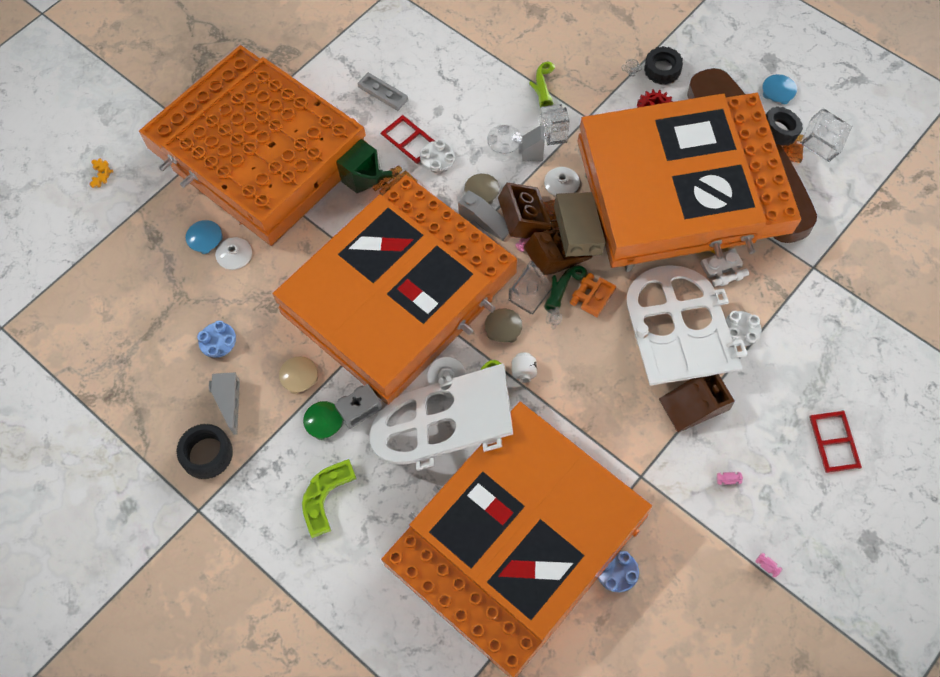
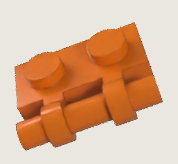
M588 273L586 278L584 277L580 282L581 285L578 290H575L572 294L570 304L576 306L578 302H583L581 309L598 318L616 290V285L601 277L596 283L593 281L595 276ZM587 289H591L589 295L584 294Z

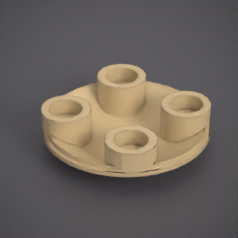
M302 356L293 357L282 365L279 371V380L282 386L291 393L303 392L318 381L317 367L309 358Z

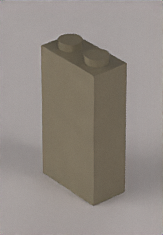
M592 192L556 194L554 210L566 257L602 255L606 242Z

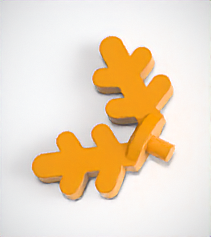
M99 158L98 161H91L94 170L99 171L97 173L98 177H92L93 181L89 183L92 188L96 186L101 187V182L106 184L110 173H113V169L110 170L108 166L109 163Z

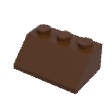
M506 182L498 196V201L510 237L527 239L533 233L550 229L552 225L538 187Z

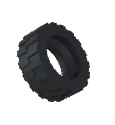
M656 47L647 54L644 66L645 75L654 83L661 85L673 83L681 74L683 58L677 50L671 47ZM657 61H667L671 63L672 68L670 70H660L656 68L655 63Z
M779 106L769 109L766 113L775 144L782 146L793 144L803 130V124L797 114L785 107ZM775 122L783 124L788 131L780 128Z

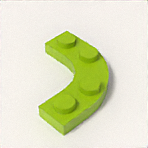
M349 459L331 465L317 473L310 481L303 495L302 510L311 538L331 531L324 509V502L329 492L340 485L357 479Z

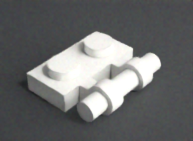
M735 248L723 252V259L718 260L716 255L701 260L700 263L708 279L716 277V279L712 280L714 287L728 285V282L739 281L749 275L747 268L743 270L738 269L742 267L743 262ZM729 271L731 272V274L728 275L723 274Z

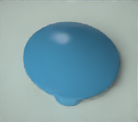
M771 75L763 82V97L780 102L781 104H788L797 93L795 82L785 75Z
M202 220L190 226L185 238L187 245L191 249L207 254L223 239V235L218 224L213 221Z

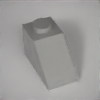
M540 125L522 136V143L518 145L519 154H522V161H543L544 125Z

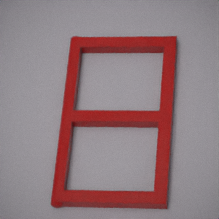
M404 115L400 116L380 133L416 164L421 161L420 156L415 158L404 147L419 134L429 142L435 141ZM404 121L415 132L401 144H398L387 133Z
M845 411L810 415L809 418L825 473L861 469L862 466ZM841 416L847 437L822 441L816 419ZM849 442L856 464L829 467L823 446Z

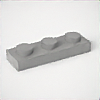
M369 72L357 83L358 88L397 111L408 101L406 94Z

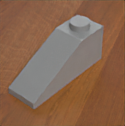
M468 190L458 202L459 215L470 222L474 220L482 229L502 241L509 234L505 219L483 198Z
M236 372L212 374V381H209V392L212 393L233 435H236L238 430L240 380Z

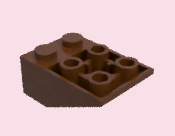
M560 230L533 233L524 246L540 276L558 273L593 257L592 255L566 257Z
M719 374L690 379L659 398L677 433L729 411L735 402Z

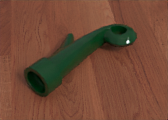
M576 265L568 268L558 282L556 275L552 276L551 294L544 305L546 311L553 314L558 313L562 297L571 276L576 280L586 278L588 272L585 267Z

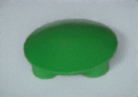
M320 401L314 403L306 410L303 424L311 436L316 437L318 440H323L338 432L343 425V419L336 410L334 403Z

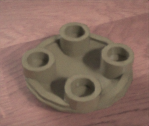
M480 173L473 175L467 180L464 191L465 194L468 190L473 192L490 205L499 194L500 186L493 176Z
M507 308L494 310L487 316L485 321L487 336L490 340L498 342H514L521 333L522 320L513 310Z

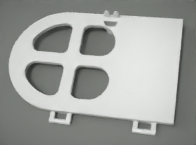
M666 265L649 269L632 282L627 293V308L650 386L742 370V365L739 357L748 356L743 340H732L720 305L729 303L725 290H714L712 284L703 275L686 267ZM678 278L686 279L694 283L703 292L704 296L679 301L676 299L671 282ZM659 283L662 286L666 303L641 307L638 303V298L646 285ZM722 294L723 300H719L718 295ZM697 308H707L712 321L704 329L693 330L685 325L681 312ZM669 314L672 317L675 329L666 336L655 335L648 331L649 328L644 324V319L649 316ZM736 346H741L742 351L738 352Z
M504 363L456 378L446 375V381L439 377V383L406 392L395 398L378 413L372 423L369 438L373 451L380 459L388 463L410 464L416 462V470L419 471L435 466V457L481 443H483L484 452L502 447L501 438L513 435ZM440 393H444L447 398L454 397L453 405L448 410L427 415L428 398ZM410 402H416L417 416L414 420L392 427L387 426L389 418L399 408ZM445 421L456 423V429L448 440L434 445L429 444L428 428L431 425ZM417 430L418 446L415 450L398 452L387 447V442L391 437ZM497 442L495 445L488 446V444Z

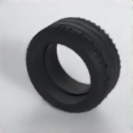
M200 424L191 427L183 433V436L179 439L176 454L180 465L189 475L199 479H209L216 477V475L221 474L227 469L232 460L233 447L230 439L221 428L212 424ZM208 438L220 441L219 453L212 461L202 465L190 462L191 450L199 441Z

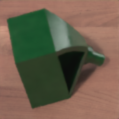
M362 139L336 161L341 182L355 193H360L375 186L384 178H393L392 170L383 171V169H380L377 150Z

